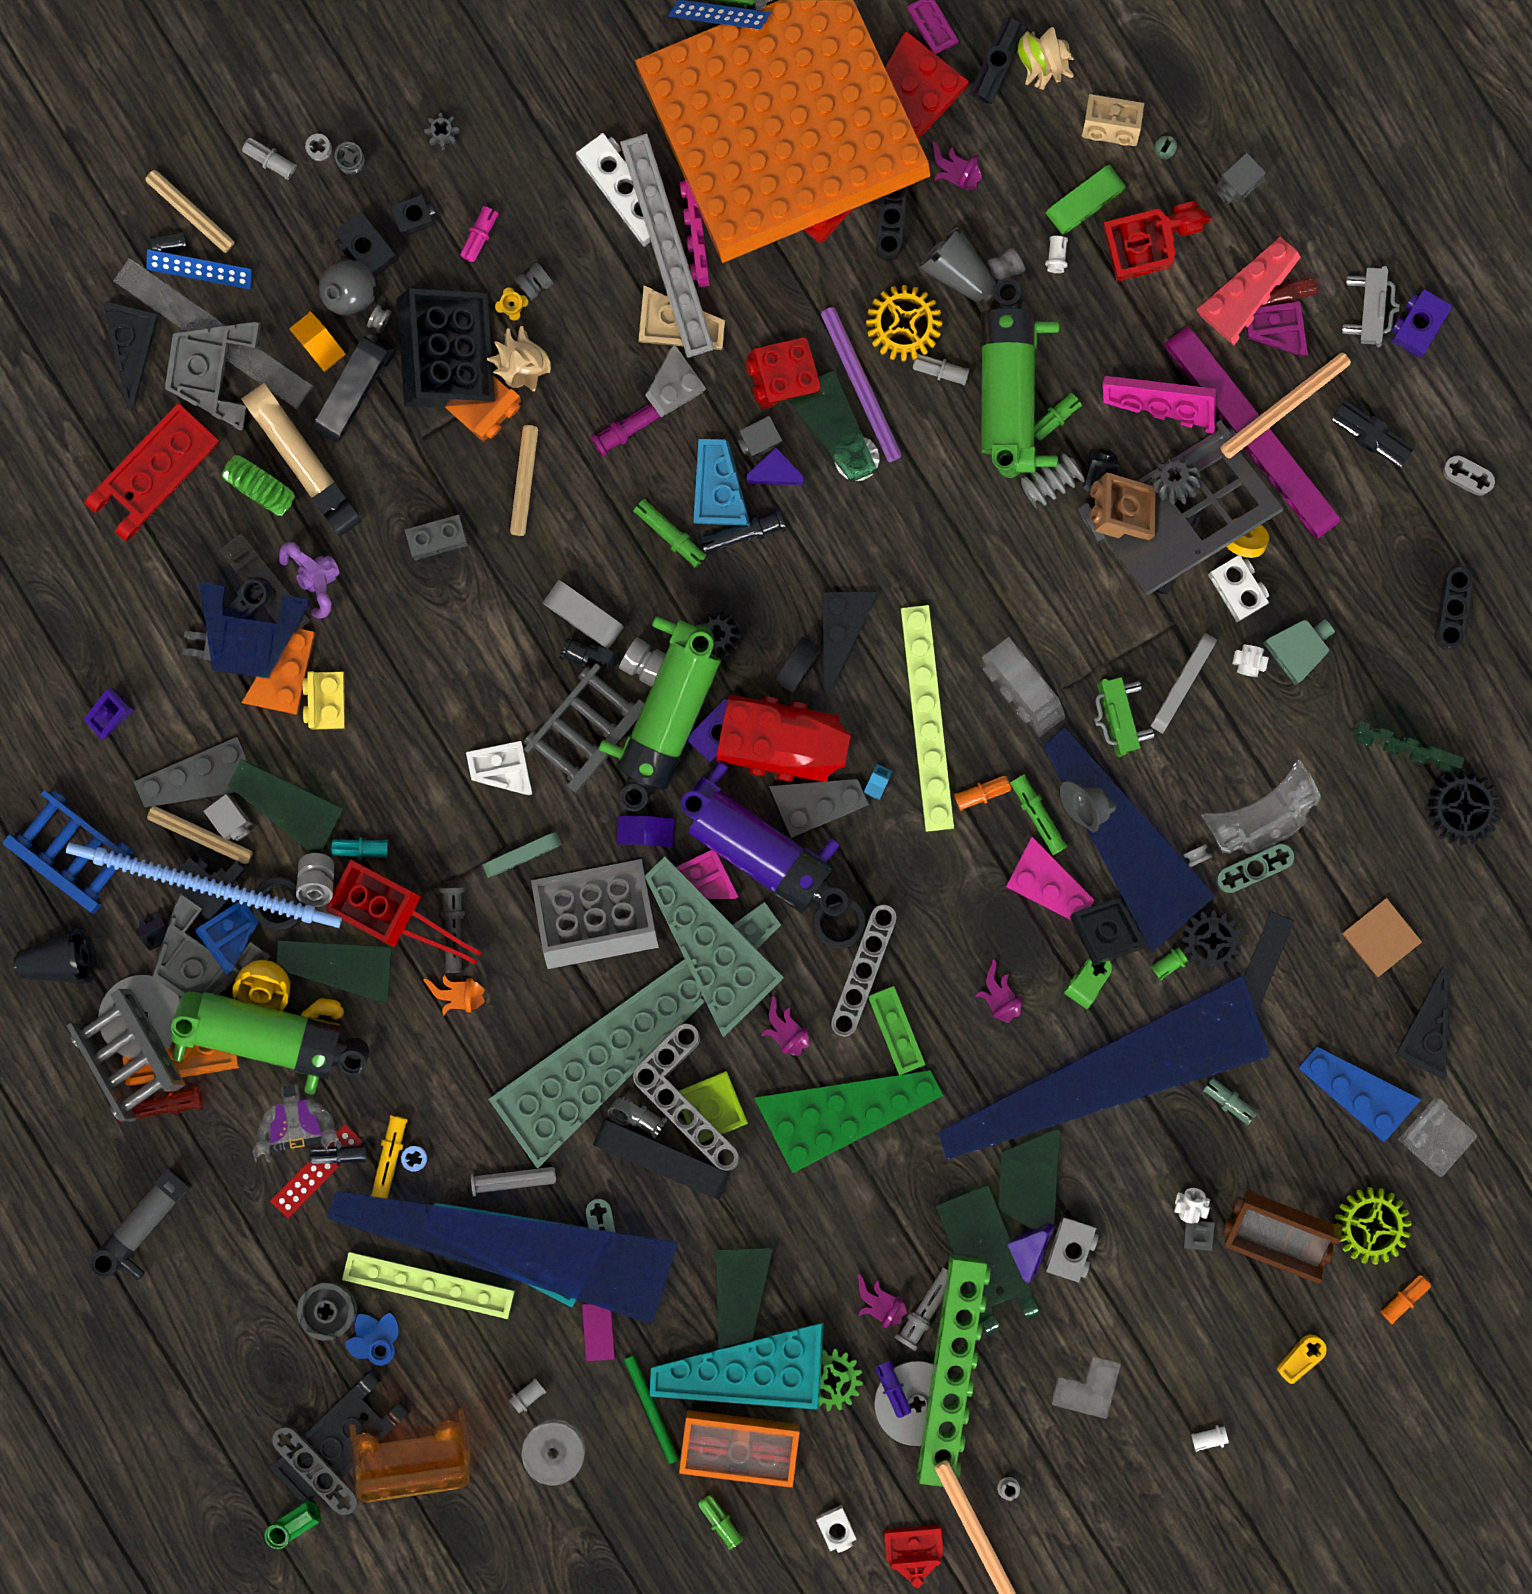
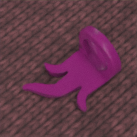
M933 141L935 161L938 167L944 171L937 173L934 181L945 179L964 189H976L977 182L982 179L977 165L979 156L973 155L968 162L957 157L952 147L948 153L950 160L948 161L941 156L937 143Z
M993 959L986 978V984L991 995L981 991L975 997H982L987 1001L993 1011L992 1016L994 1019L997 1018L1010 1023L1013 1017L1020 1016L1021 1001L1023 999L1021 996L1016 997L1007 985L1009 974L1002 977V988L999 987L994 980L996 961Z
M772 996L769 1020L777 1032L765 1030L761 1036H772L782 1047L781 1052L783 1054L800 1055L802 1049L809 1047L808 1029L806 1027L801 1028L791 1019V1008L785 1010L784 1018L786 1023L777 1016L776 998Z
M858 1274L861 1298L872 1306V1308L865 1307L861 1309L858 1316L870 1314L880 1320L884 1328L901 1324L902 1316L907 1314V1309L902 1301L903 1298L900 1296L894 1297L882 1291L879 1287V1281L874 1285V1290L878 1296L872 1295L866 1290L863 1277Z

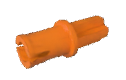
M1002 776L984 784L979 782L976 787L958 794L956 793L954 796L960 811L983 801L986 804L988 799L1009 792L1011 786L1008 778Z
M1419 1275L1402 1292L1397 1291L1398 1295L1380 1313L1393 1325L1409 1308H1414L1413 1304L1431 1288L1430 1283L1425 1277Z

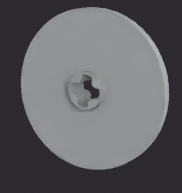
M150 975L131 976L116 983L103 998L99 1009V1017L114 1007V1001L110 996L118 989H132L167 1050L174 1043L171 1040V1024L180 1000L179 996ZM120 1016L100 1031L104 1040L109 1044L125 1033L128 1026L123 1017ZM133 1040L117 1051V1053L135 1059L141 1055L140 1052L142 1050L138 1043Z
M908 1361L894 1367L900 1383L904 1384L902 1389L908 1403H912L914 1401L913 1397L916 1396L921 1401L924 1400V1403L920 1404V1409L915 1410L914 1406H910L911 1413L902 1418L896 1417L887 1394H883L885 1390L881 1381L875 1393L874 1407L879 1424L891 1438L902 1444L921 1446L933 1364L926 1361ZM953 1393L947 1394L943 1399V1404H954L957 1400V1395ZM949 1421L943 1422L939 1426V1432L948 1433L953 1423Z

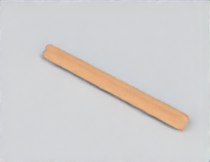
M1345 353L1338 354L1224 443L1220 448L1221 452L1227 458L1233 457L1347 368L1351 363L1350 359Z
M942 1461L935 1466V1470L998 1593L1016 1594L949 1462Z

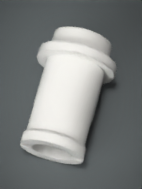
M1050 237L1049 259L1045 262V265L1048 267L1047 271L1063 273L1064 268L1067 267L1068 263L1065 262L1068 239L1066 237Z
M1216 1425V1429L1191 1434L1195 1451L1198 1452L1199 1450L1219 1445L1223 1448L1224 1444L1229 1443L1225 1427L1219 1428Z

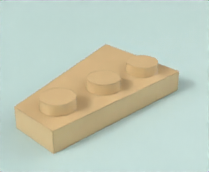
M644 286L639 343L683 346L668 296ZM703 311L713 347L716 350H722L725 320Z

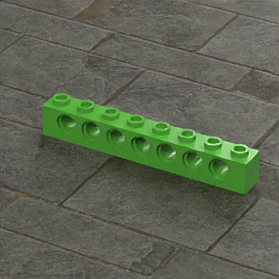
M950 1255L916 1476L919 1484L944 1487L935 1470V1466L942 1462L935 1460L936 1452L941 1449L949 1451L948 1457L943 1461L949 1462L957 1480L960 1477L961 1464L957 1463L958 1453L963 1452L965 1445V1435H961L962 1426L967 1424L969 1419V1407H966L967 1396H972L973 1379H970L971 1368H976L978 1352L974 1351L975 1341H980L982 1324L978 1323L979 1314L985 1311L986 1296L983 1295L984 1284L988 1285L990 1280V1268L987 1267L984 1259ZM964 1282H973L974 1288L972 1292L968 1294L960 1292V1287ZM960 1310H969L970 1316L966 1321L959 1322L956 1320V1314ZM964 1338L966 1343L963 1348L955 1350L951 1347L954 1339ZM954 1365L960 1366L961 1373L957 1377L947 1376L950 1367ZM953 1393L957 1395V1400L954 1404H943V1399L947 1394ZM949 1421L953 1423V1427L948 1433L939 1432V1426L943 1422Z

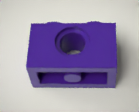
M1425 289L1419 295L1414 293L1405 307L1409 310L1405 319L1399 317L1391 330L1395 334L1391 341L1421 358L1453 306ZM1413 317H1423L1426 321V327L1423 329L1417 328L1413 324Z
M726 699L707 716L687 739V742L710 764L717 759L719 741L712 737V730L716 726L723 725L727 705Z

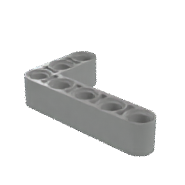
M682 1024L635 1069L633 1074L634 1083L716 1167L725 1171L733 1170L737 1167L740 1160L737 1149L666 1079L700 1043L699 1031L690 1024ZM687 1029L692 1030L695 1036L694 1041L689 1045L681 1044L679 1039L681 1032ZM667 1049L672 1050L674 1061L669 1065H663L659 1059L661 1052ZM647 1069L652 1070L654 1073L653 1082L649 1085H643L639 1079L641 1072ZM667 1089L671 1090L674 1093L673 1102L669 1105L661 1104L659 1100L660 1093ZM688 1109L693 1112L694 1120L690 1125L685 1126L680 1123L679 1115L683 1110ZM708 1129L713 1132L714 1141L710 1145L704 1146L699 1141V1134L703 1130ZM723 1150H730L734 1154V1161L728 1166H723L719 1162V1154Z

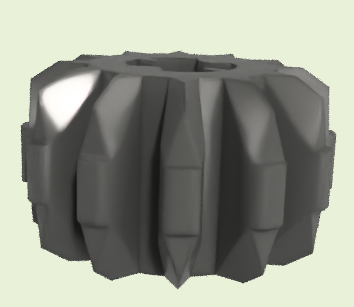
M1179 456L1177 461L1173 462L1168 457L1167 465L1159 463V472L1153 473L1155 482L1153 487L1155 492L1159 493L1160 499L1163 502L1169 499L1170 503L1174 506L1176 501L1180 499L1185 504L1187 496L1195 498V490L1200 489L1201 486L1199 480L1200 472L1195 468L1191 460L1184 462V459Z

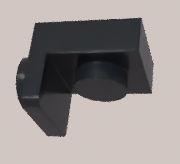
M1099 448L1098 450L1090 449V462L1084 478L1085 482L1082 485L1083 490L1091 491L1093 483L1104 474L1111 473L1117 475L1120 466L1117 455L1111 450Z

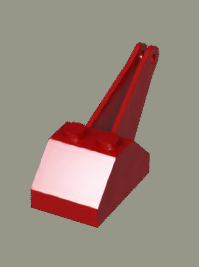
M350 860L334 890L333 898L324 909L393 947L396 946L403 933L460 956L476 965L477 960L405 929L411 915H414L462 947L481 956L482 954L480 950L462 942L415 912L414 909L421 896Z

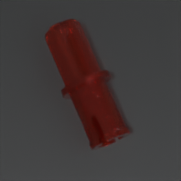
M1313 278L1292 284L1285 282L1284 286L1273 288L1270 292L1271 297L1264 306L1285 302L1293 303V300L1317 295V282Z

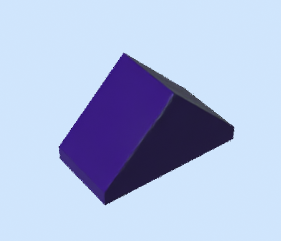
M775 448L747 474V484L803 486V476Z
M109 687L83 720L103 740L135 710L117 690Z
M618 816L617 844L673 847L674 819L650 816Z
M1051 1223L1015 1236L1007 1244L1023 1280L1027 1283H1030L1038 1273L1055 1225Z

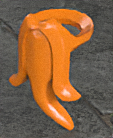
M444 975L443 983L451 988V990H440L430 980H423L436 998L451 1001V1003L443 1007V1015L450 1009H465L467 1013H472L473 1010L485 1002L482 996L485 989L473 981L472 978H467L466 982H450Z

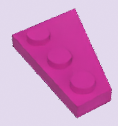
M1031 837L1006 887L1071 920L1070 916L1072 913L1091 907L1094 899Z

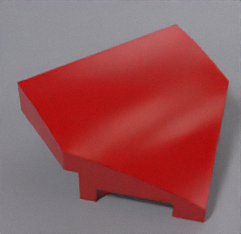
M941 1525L884 1529L886 1559L890 1563V1567L893 1570L896 1569L918 1589L924 1583L923 1580L928 1574L941 1564V1557L943 1556Z

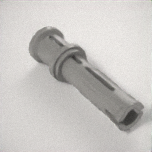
M945 1268L941 1269L940 1274L915 1313L911 1312V1314H908L907 1318L909 1320L900 1334H896L894 1337L914 1351L918 1348L916 1344L924 1331L930 1329L931 1324L929 1321L943 1301L948 1271Z

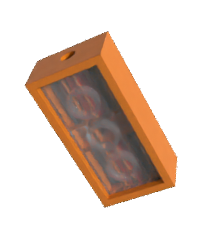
M687 1410L679 1474L793 1488L800 1424Z

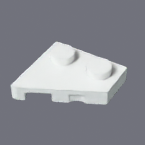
M522 741L466 752L472 781L525 795H533Z

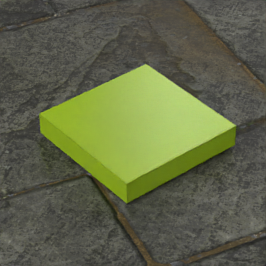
M727 1071L679 1091L721 1134L748 1124ZM683 1110L682 1113L687 1125H690L694 1120V1114L691 1110ZM708 1129L703 1130L699 1134L700 1143L714 1138L713 1132Z

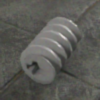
M1061 454L1059 456L1060 463H1058L1057 467H1050L1051 470L1048 467H1040L1041 475L1037 472H1031L1032 481L1025 476L1021 478L1022 488L1036 509L1035 501L1037 500L1043 505L1047 504L1046 495H1049L1053 500L1056 499V489L1063 494L1066 493L1064 484L1067 483L1074 488V478H1078L1082 483L1085 482L1080 468L1071 456L1069 458L1067 455Z

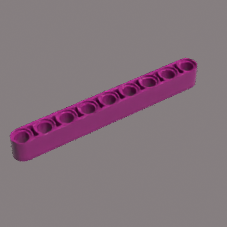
M1188 326L1164 343L1169 354L1195 386L1216 389V413L1228 428L1231 426L1237 434L1259 417V414ZM1270 428L1244 447L1246 452L1316 539H1319L1340 523L1336 512Z

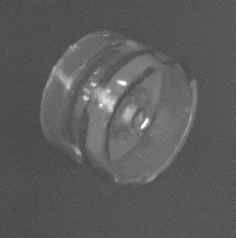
M544 1420L534 1426L524 1440L521 1453L523 1466L529 1475L539 1483L552 1486L564 1484L575 1477L582 1467L586 1448L584 1438L577 1427L565 1420ZM556 1448L559 1455H556L555 1458L550 1457L549 1449Z

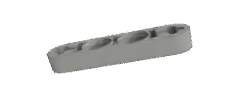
M1204 633L1152 721L1151 728L1160 733L1165 731L1216 644V638Z

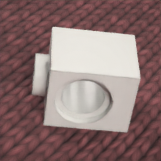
M842 1505L816 1516L817 1523L830 1551L836 1549L839 1553L853 1546L852 1541L856 1540V1535ZM836 1523L842 1524L846 1529L844 1535L839 1538H835L829 1533L830 1527Z

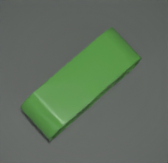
M1109 164L1046 211V214L1059 232L1064 235L1126 189V185Z

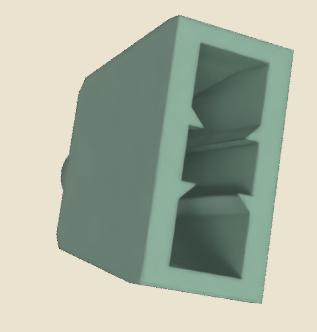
M1305 619L1270 637L1263 644L1294 685H1297L1330 651L1323 641L1334 634L1335 631L1325 619L1314 628Z

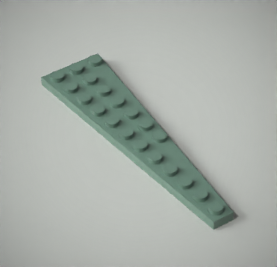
M764 902L733 924V926L757 950L781 924ZM686 960L681 961L488 1099L537 1169L634 1073L635 1069L678 1026L682 1025L705 1002Z

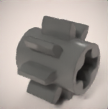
M439 113V118L435 120L428 119L431 127L430 129H425L424 133L425 135L433 136L429 141L431 146L437 142L441 145L442 150H445V144L449 142L454 145L456 144L453 135L460 133L458 127H451L455 121L453 116L447 120L444 119L442 113ZM439 127L444 129L446 127L447 134L441 133L438 135L436 129Z

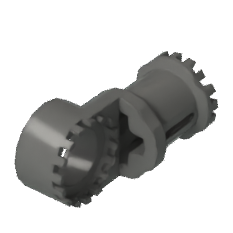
M621 1097L616 1098L608 1109L609 1118L621 1126L629 1124L633 1127L638 1126L651 1134V1138L655 1140L668 1118H661L649 1111L645 1104L640 1108L633 1104L632 1101L630 1102L629 1099L624 1100V1097L622 1099Z

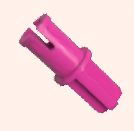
M483 206L473 228H469L470 234L460 252V256L467 261L474 262L485 240L488 241L490 238L488 234L499 215L496 211L492 213L491 208Z

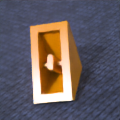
M311 311L289 328L324 372L346 356L342 348Z

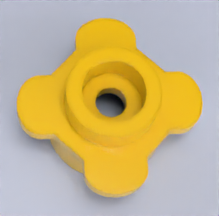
M506 288L500 301L495 304L497 312H503L511 320L516 321L520 318V312L523 307L528 305V299L526 296H520L514 292L513 288ZM510 302H514L513 307L509 306Z

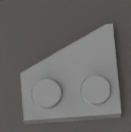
M673 346L666 354V358L657 371L655 379L645 396L662 418L702 394L706 388L678 348Z

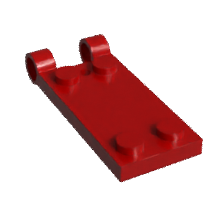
M177 403L114 471L87 497L84 504L94 513H97L113 495L131 512L115 530V533L126 542L137 533L141 525L214 450L220 441ZM129 492L134 494V497L131 500H128L126 498V495Z

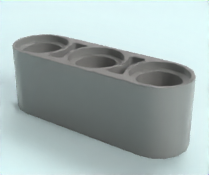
M560 580L557 581L542 602L553 612L607 650H609L624 629V626Z

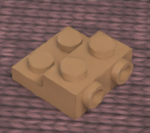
M1111 473L1104 474L1093 483L1090 495L1095 498V506L1091 510L1090 521L1095 523V532L1116 538L1127 534L1148 541L1155 536L1156 492L1153 486Z

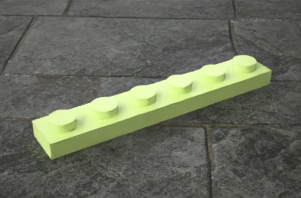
M354 1252L348 1253L342 1278L344 1281L505 1319L509 1318L515 1292L514 1290Z

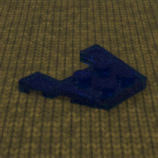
M200 582L199 589L203 603L212 670L270 679L310 600L283 595L278 624L222 616L226 587Z

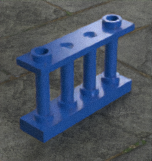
M44 790L41 795L49 801L23 835L19 834L17 838L13 835H8L2 844L89 912L96 914L102 906L97 901L98 893L116 871L114 866L111 865L108 868L106 864L89 887L85 886L82 889L75 884L77 880L76 875L89 859L77 856L67 870L63 869L62 872L52 866L55 863L53 859L80 825L93 835L85 847L97 849L101 843H104L115 852V855L122 853L124 858L129 855L131 860L134 859L131 856L134 851L123 842L117 845L65 804L68 800L59 792L54 790L50 793ZM59 808L71 819L48 849L38 855L30 849L33 845L31 842Z

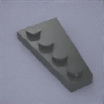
M238 737L134 781L145 808L260 789Z

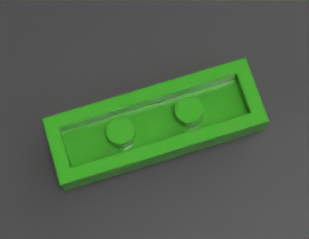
M893 986L868 996L898 1074L902 1075L924 1066L925 1062L895 987Z

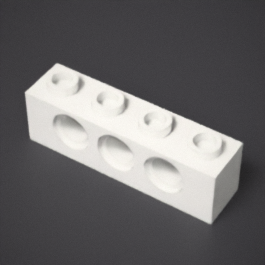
M602 133L576 152L577 159L643 247H645L651 241L644 218L636 215L634 212L636 207L639 206L635 189L633 188L632 192L626 195L618 191V187L622 183L627 182L633 185L626 161L618 153L621 151V148L612 137L607 139ZM607 160L614 161L617 164L616 169L612 172L603 171L601 166Z

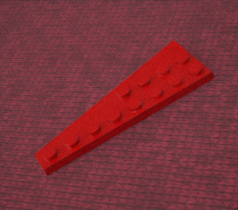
M908 32L902 36L885 67L917 139L932 126L969 86L967 79ZM853 209L803 230L818 243L822 244Z

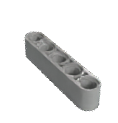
M880 905L872 911L831 1021L833 1031L839 1036L845 1037L854 1033L896 922V913L888 905ZM879 910H886L891 914V922L888 925L881 926L876 922L875 916ZM876 936L880 939L882 945L878 952L867 950L865 945L867 938ZM867 963L872 969L870 977L861 979L856 975L855 970L858 964ZM857 989L860 991L862 1000L858 1005L853 1006L846 1001V994L849 990ZM845 1015L851 1019L852 1027L849 1031L841 1032L837 1029L836 1020L840 1016Z

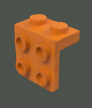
M493 376L495 395L493 403L445 406L449 412L483 442L488 437L492 439L502 428L500 424L505 418L508 417L510 419L521 407L519 405L521 402L520 396L512 389L509 390L495 376Z

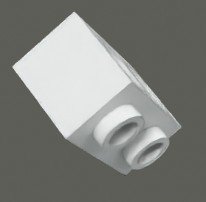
M1239 555L1208 574L1236 622L1241 621L1269 603L1266 599L1269 597L1267 589L1261 582L1257 584L1252 575L1255 573L1253 566L1247 558L1242 559ZM1235 568L1240 572L1241 578L1239 582L1234 583L1228 580L1226 576L1228 569ZM1249 592L1253 594L1255 604L1251 607L1245 606L1241 601L1242 593Z

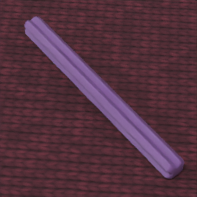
M829 307L821 312V316L888 462H893L901 457L899 447L834 307Z

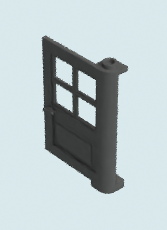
M1221 420L1216 422L1218 431L1172 460L1176 462L1179 456L1184 459V462L1191 460L1195 468L1200 472L1223 458L1238 479L1212 494L1201 478H1199L1201 483L1200 489L1207 499L1183 514L1175 504L1173 506L1170 503L1169 499L1163 502L1160 499L1159 493L1156 492L1155 536L1150 541L1127 534L1116 538L1095 532V523L1090 521L1092 509L1089 504L1086 503L1078 508L1084 524L1097 542L1103 538L1107 540L1146 595L1151 594L1284 511L1283 507L1240 451L1231 458L1225 457L1221 452V446L1236 435L1234 429L1231 426L1226 428ZM1158 468L1137 480V482L1153 486L1155 483L1153 473L1159 472ZM1243 484L1259 506L1232 521L1217 500ZM1212 504L1228 525L1202 541L1186 519Z

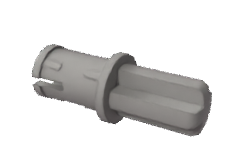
M248 138L243 145L242 151L262 163L264 169L268 167L287 180L291 178L296 170L297 165L277 154L276 149L273 148L271 150L253 138Z
M917 354V359L914 360L913 364L914 370L936 376L939 381L942 378L964 386L970 370L969 368L948 363L946 359L941 361L922 354Z

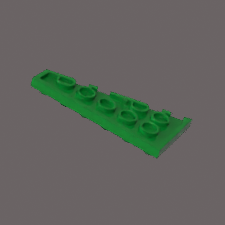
M929 1070L754 1097L788 1166L792 1173L942 1097L943 1094Z

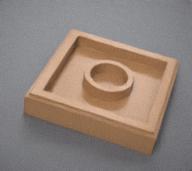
M1387 898L1341 933L1376 977L1382 975L1422 943Z

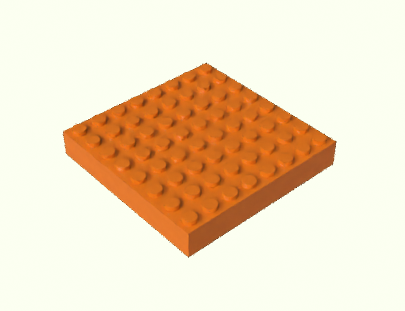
M779 0L758 10L771 12L761 30L721 24L635 60L639 76L722 263L930 177L929 162L854 0Z

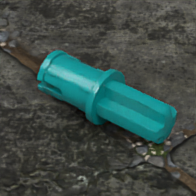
M359 837V840L334 839L332 840L331 853L334 856H359V859H362V857L387 858L388 840H362V837Z

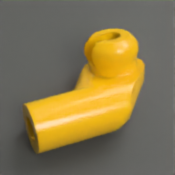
M320 998L300 1015L307 1018H318L320 1015L331 1016L333 1020H338L343 1016L344 1009L337 1000Z

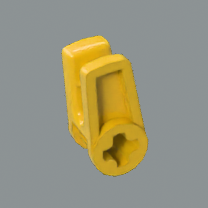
M1305 1335L1277 1366V1371L1290 1384L1295 1383L1325 1357L1327 1351L1325 1343L1316 1335ZM1318 1342L1316 1346L1318 1352L1316 1354L1312 1352L1306 1354L1309 1350L1307 1344L1312 1343L1314 1345Z

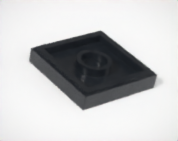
M1121 897L1074 912L1070 916L1094 966L1142 950L1145 947V943Z

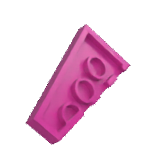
M686 180L680 181L682 198L687 197L688 208L683 209L685 226L691 225L692 236H687L689 253L694 252L695 263L690 264L691 276L693 280L698 281L699 288L708 287L710 282L701 214Z
M1104 377L1103 402L1105 404L1137 413L1141 410L1149 411L1154 415V418L1164 420L1165 416L1180 420V425L1192 428L1194 424L1206 428L1205 432L1210 434L1216 431V389L1122 377Z

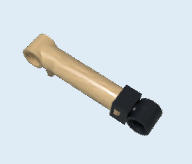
M262 383L242 397L243 403L269 437L336 534L341 537L361 523V518L266 384Z

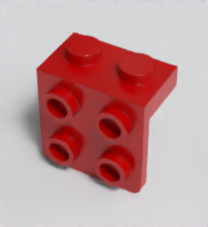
M805 338L756 348L746 356V371L753 378L755 385L753 387V396L755 401L760 403L761 410L773 407L778 401L816 393L820 389V382L809 343Z

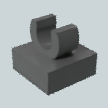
M1198 1221V1223L1185 1222L1183 1248L1212 1251L1215 1223Z

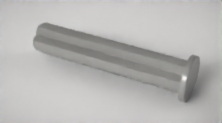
M553 1167L482 1176L471 1174L473 1196L481 1192L556 1183V1173Z

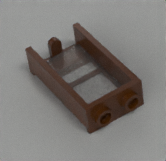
M1247 1188L1243 1198L1238 1196L1232 1210L1235 1213L1233 1219H1227L1222 1231V1234L1226 1236L1224 1247L1320 1284L1323 1267L1326 1262L1329 1263L1331 1261L1335 1243L1339 1244L1341 1241L1343 1225L1327 1222L1253 1193L1251 1189Z

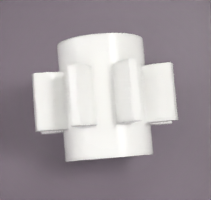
M1243 645L1242 651H1235L1232 664L1238 665L1237 673L1258 677L1259 671H1266L1269 658L1263 656L1264 649L1252 645Z
M1189 1188L1185 1191V1194H1177L1174 1212L1179 1213V1217L1187 1223H1198L1200 1217L1207 1218L1210 1209L1208 1207L1210 1199L1206 1198L1205 1193L1200 1189Z

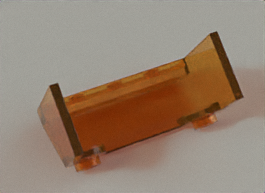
M457 1409V1422L445 1421L441 1423L435 1430V1436L379 1444L378 1439L369 1433L356 1435L355 1425H349L356 1498L360 1502H375L455 1490L465 1487L470 1482V1445L463 1409Z

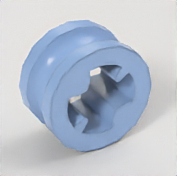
M419 1146L408 1147L401 1156L403 1166L412 1172L424 1168L428 1160L427 1153ZM418 1151L421 1154L419 1158H422L421 1164L409 1165L408 1153L414 1154Z

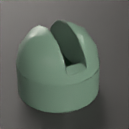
M1170 136L1158 138L1154 145L1155 154L1161 159H1170L1177 150V143ZM1166 140H1168L1171 144L1166 153H1164L1161 149L1165 145Z

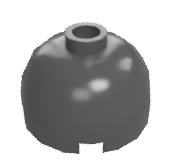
M344 258L329 265L322 273L318 286L319 296L323 304L330 311L339 315H356L368 309L374 302L373 287L376 284L371 270L363 262Z

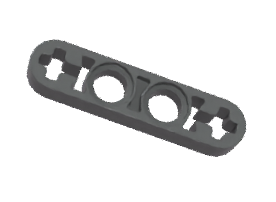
M290 1426L279 1428L274 1433L272 1439L275 1449L335 1512L340 1515L352 1513L358 1506L359 1501L356 1492L296 1429ZM280 1433L284 1435L290 1433L293 1436L290 1441L295 1447L299 1443L302 1444L303 1447L298 1449L293 1457L289 1455V1452L293 1449L288 1444L282 1446L279 1443L282 1439ZM303 1452L310 1453L314 1460L313 1465L309 1468L301 1467L298 1463L299 1454ZM321 1473H328L332 1476L333 1485L330 1488L324 1489L319 1486L317 1479ZM338 1484L342 1486L338 1492L343 1497L349 1495L352 1498L349 1502L350 1508L348 1506L341 1508L338 1505L341 1500L336 1494L332 1498L328 1496L329 1493L335 1490Z

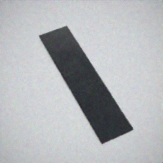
M1270 912L1231 1011L1255 1020L1294 923L1293 920Z

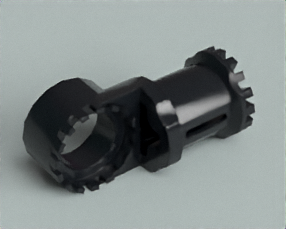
M571 636L567 637L564 643L566 646H563L559 656L561 660L566 658L580 664L582 669L587 667L591 659V661L597 664L600 663L601 666L605 664L606 668L614 670L619 659V655L600 646L590 645L587 647L573 641Z

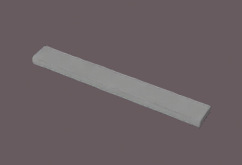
M644 134L621 141V148L686 356L690 358L714 350L713 343L648 135Z

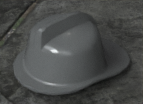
M1071 781L1063 782L1060 787V798L1065 811L1074 821L1086 827L1092 833L1097 832L1099 825L1107 821L1110 813L1116 810V805L1100 787L1082 788Z

